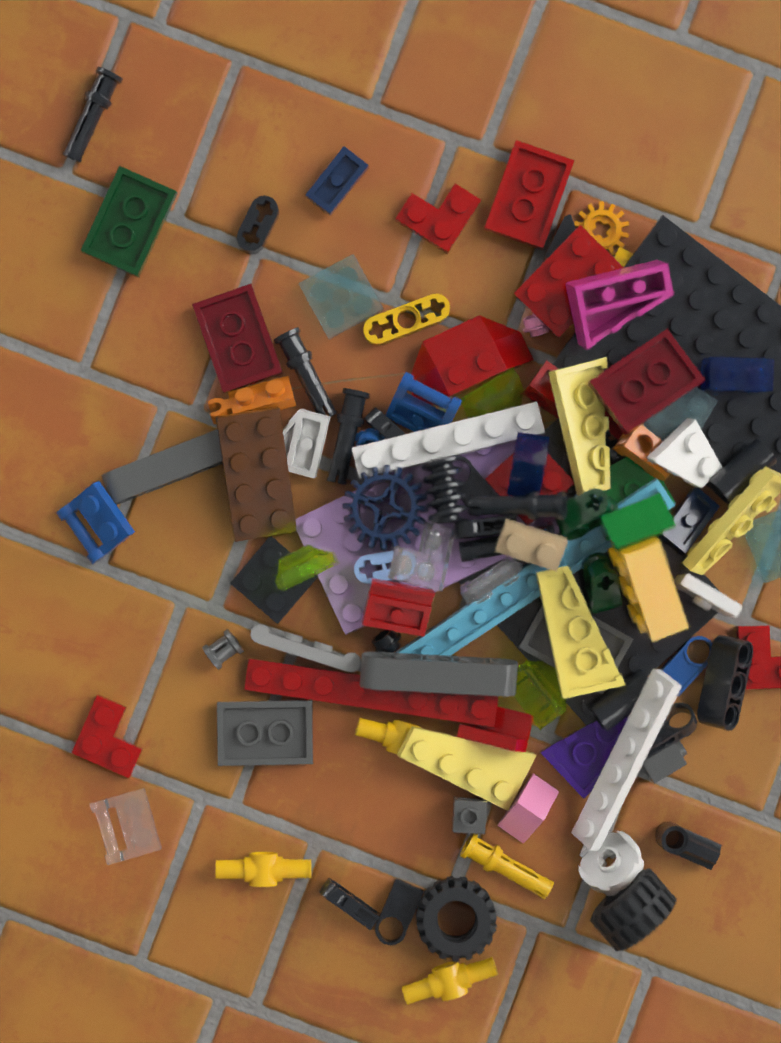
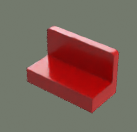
M497 706L494 727L459 724L457 737L514 752H526L534 716Z

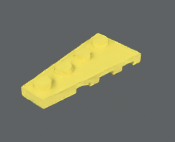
M569 566L558 567L557 571L548 569L535 572L561 697L565 699L626 685L618 672L609 649L604 643L595 620L590 614L586 601Z

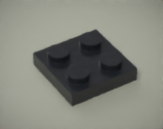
M270 536L230 584L279 624L315 582L318 575Z

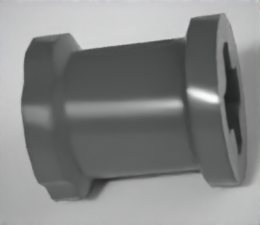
M226 629L224 636L213 644L202 647L207 657L218 670L222 668V663L234 654L244 652L242 646L229 629Z

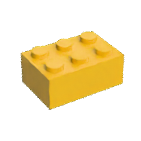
M651 537L619 551L615 550L610 540L612 547L608 548L607 551L613 566H617L621 575L619 576L620 588L623 595H627L630 602L627 605L632 622H636L640 633L646 632L651 641L654 642L688 629L689 627L661 543L657 537Z

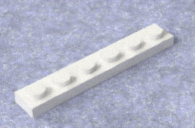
M533 402L353 447L352 452L359 480H362L360 476L362 472H365L369 478L374 477L372 473L373 467H377L378 474L382 475L385 465H389L390 472H394L397 467L406 469L425 464L431 459L458 456L530 438L531 436L545 434L538 403Z
M652 669L571 832L589 850H600L682 687L662 670Z

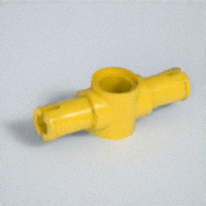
M359 718L355 736L382 743V746L386 747V751L397 754L411 726L421 728V726L395 719L393 723L388 721L387 724Z
M251 852L249 857H244V859L216 860V879H244V882H249V886L253 887L277 886L278 882H283V879L311 878V859H283V856H278L277 852Z
M493 957L467 965L450 961L434 967L431 970L432 973L428 974L427 978L402 986V992L407 1005L433 996L435 999L441 997L442 1001H449L469 992L468 988L472 987V983L497 976L498 971Z

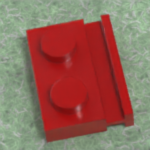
M372 578L363 612L362 625L425 637L435 592L431 589Z

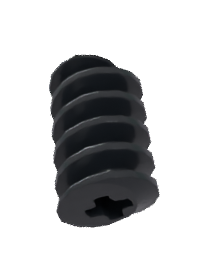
M461 456L431 459L421 466L423 471L431 472L430 475L423 478L424 483L433 485V487L425 491V496L435 498L426 504L427 509L436 511V513L428 516V521L447 524L469 520L468 518L459 517V513L467 510V506L457 504L458 500L466 497L465 493L456 491L457 487L464 484V480L454 478V475L463 471L461 467L453 466V462L461 459Z

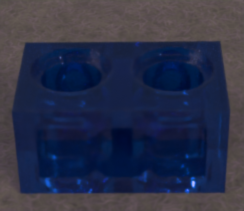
M708 357L702 359L701 375L705 381L701 384V391L771 392L773 391L774 359Z

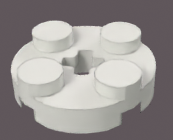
M616 830L617 833L607 834L599 851L589 850L584 845L580 852L582 857L581 867L578 865L580 876L593 890L603 892L607 896H614L620 890L630 885L644 867V861L641 858V851L638 845L623 831ZM610 857L613 859L616 857L613 865L605 867L607 865L605 862L606 858Z

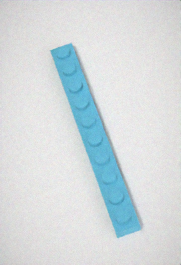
M657 478L617 503L618 509L661 493L668 509L674 507L675 504ZM601 526L589 531L580 538L568 541L559 567L569 566L572 574L582 568V563L586 557L597 552H607V549L611 548L612 545L610 540H605L601 532ZM532 563L526 564L426 631L425 637H417L395 653L451 656L538 598L540 592L535 572L548 569Z

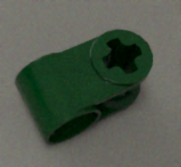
M596 488L567 500L566 519L558 520L555 517L561 536L570 541L586 535L589 531L600 527V517L618 510V505L604 491Z
M597 552L586 557L582 563L583 595L590 614L594 615L622 607L620 579L618 574L611 570V562L605 553Z

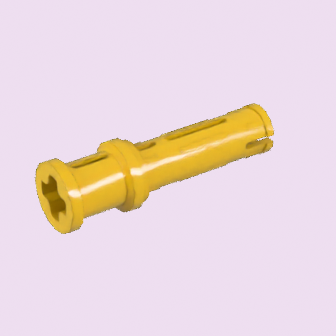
M471 833L460 852V857L463 859L466 857L482 865L484 871H495L544 900L554 885V881L543 877L534 870L508 857L503 853L500 846L488 844L478 838V834Z

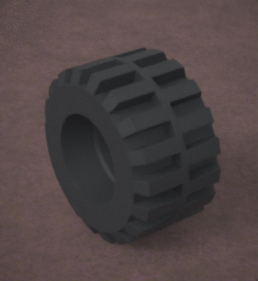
M645 869L638 873L630 885L620 890L616 895L606 896L595 908L590 922L616 952L623 951L635 946L657 929L670 915L677 899L652 869Z
M450 876L443 881L439 879L434 882L431 888L428 887L424 891V896L421 898L418 910L416 911L417 928L423 944L427 945L431 953H437L439 958L446 960V957L451 958L452 962H459L461 958H466V961L473 959L472 955L476 953L480 955L485 951L484 947L487 944L490 945L493 940L492 935L496 933L497 915L494 904L488 892L474 880L469 881L466 877L462 876L460 878ZM452 901H462L472 907L475 913V923L467 933L452 936L440 929L437 916L439 910L445 904Z

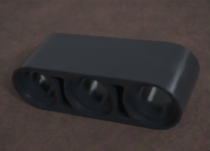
M718 635L714 639L697 710V718L701 724L726 731H732L738 724L753 658L751 642L725 635Z

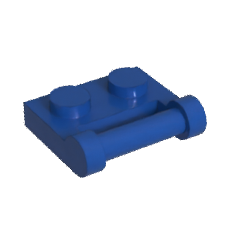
M405 372L385 415L390 420L414 432L452 423L463 400L455 396L452 399L413 379L414 375ZM407 391H410L444 408L445 410H447L446 413L408 394Z
M100 481L91 484L70 503L56 512L61 521L65 520L86 549L89 554L87 558L92 564L104 558L135 533ZM79 510L103 543L100 547L75 514L76 511Z

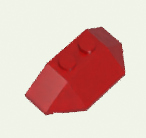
M478 315L424 340L411 374L414 375L413 379L453 398L521 367L534 359L520 331ZM411 392L412 396L428 403L433 407L437 406L436 404Z

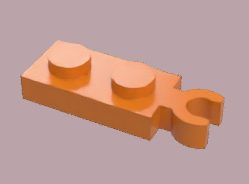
M288 376L228 392L229 399L214 398L208 401L213 424H216L215 416L279 407L280 410L296 406Z

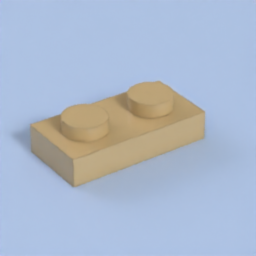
M506 519L496 544L495 552L557 571L568 541L567 538Z

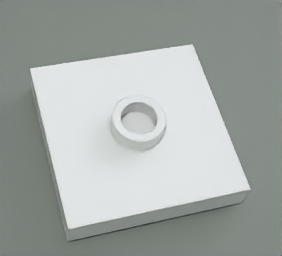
M689 574L677 575L674 580L676 588L693 597L692 602L707 611L712 608L725 617H737L742 609V605Z

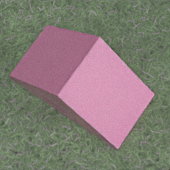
M533 773L497 826L524 844L546 818L559 791Z

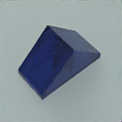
M517 432L507 495L527 496L532 491H538L540 494L549 437Z

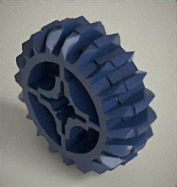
M389 465L384 466L383 475H379L377 467H373L372 473L374 477L369 478L365 472H362L360 476L365 481L360 485L356 480L351 481V485L357 491L356 493L351 491L345 492V496L352 499L353 502L342 504L344 510L352 511V514H348L343 518L345 522L355 521V524L348 529L351 534L359 530L362 531L358 535V542L363 543L367 537H370L368 542L370 549H374L377 541H380V549L387 551L388 542L391 541L393 548L398 550L400 548L398 539L402 538L409 545L411 540L406 534L411 531L415 536L420 535V531L414 527L415 523L426 525L427 521L422 517H418L419 513L429 512L426 506H419L420 502L428 498L425 494L416 495V492L423 487L420 482L410 486L414 479L412 473L407 474L404 479H401L403 474L401 467H397L394 475H391ZM390 483L388 488L386 487L384 493L379 497L365 495L367 491L378 484ZM399 486L404 488L409 494L411 512L397 506L396 498ZM390 499L389 504L399 513L392 511L390 514L387 513V516L381 517V510L371 503L379 505L381 502L384 503L385 500ZM361 504L374 510L375 518L372 531L362 521L360 513ZM400 519L407 521L397 531L381 534L383 528L386 527L390 520Z

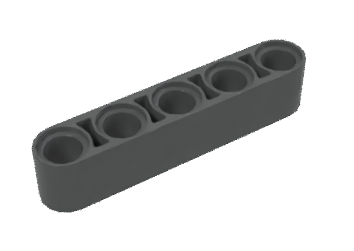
M218 430L211 431L101 475L108 494L116 505L221 465L222 457Z
M364 652L361 656L360 686L374 690L513 696L516 694L518 662L503 658Z

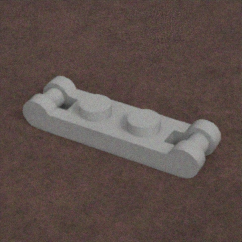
M262 624L256 625L251 630L252 640L264 646L348 672L358 670L361 665V659L356 653H347L345 656L332 653L333 646L315 641L314 646L301 643L302 636L285 632L284 636L281 637L272 634L270 628Z

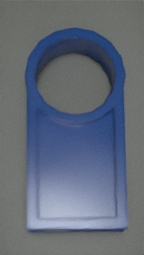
M691 637L660 669L682 686L677 695L678 697L708 664L709 656L703 663H694L687 655V648L694 640L705 641L709 646V650H711L712 642L706 637Z

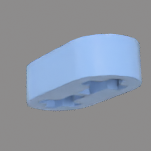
M404 550L362 556L356 561L354 573L359 581L371 584L372 578L368 579L366 574H361L360 569L365 567V562L370 561L371 565H382L383 570L373 572V578L386 581L402 580L408 578L413 573L415 561ZM398 556H402L404 561H409V566L404 567V573L401 574L395 568L387 569L386 565L395 563Z

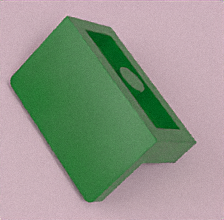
M661 493L600 517L601 532L606 541L611 540L617 551L675 528V521Z

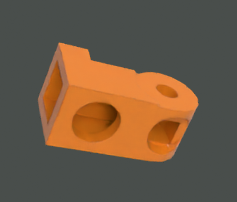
M643 425L626 436L623 433L613 447L614 451L621 456L626 455L654 478L665 481L670 475L666 471L667 469L648 461L647 456L663 441Z

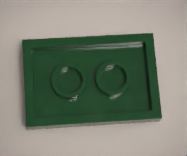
M119 166L80 251L139 278L178 194L177 191Z

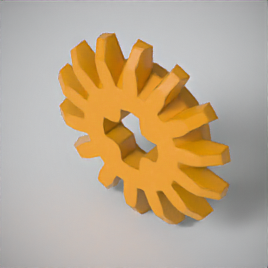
M599 202L598 210H594L592 203L587 205L590 213L587 215L580 211L578 214L582 217L583 222L575 221L574 225L576 227L581 225L605 249H608L611 255H615L613 246L616 245L623 248L625 245L619 241L620 237H629V233L622 232V228L629 226V222H620L619 220L625 213L620 211L615 215L613 210L616 205L612 203L608 210L604 209V202ZM596 222H600L602 225H609L610 229L606 232V238L593 234V231L596 229Z

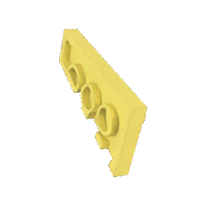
M607 357L548 372L577 496L594 488L601 489L602 491L610 489L609 447L606 446L605 432L609 430V417H605V407L588 385L590 380L604 372V369H607Z
M768 467L756 472L751 477L750 485L746 490L731 500L726 513L711 523L706 536L688 550L687 557L682 563L692 572L700 575L706 573L732 548L733 543L730 540L734 537L738 538L745 535L754 527L753 519L763 511L768 513L777 505L774 498L781 493L780 473Z
M411 726L397 753L399 757L507 811L511 807L537 754L529 751L514 752Z

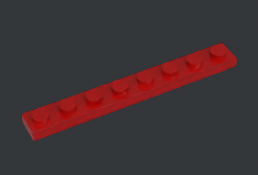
M256 659L248 660L244 690L488 727L495 726L499 696L367 689L360 686V675Z

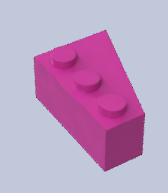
M659 260L565 283L578 345L587 350L611 332L614 333L621 329L622 325L633 318L643 315L674 295L668 264Z

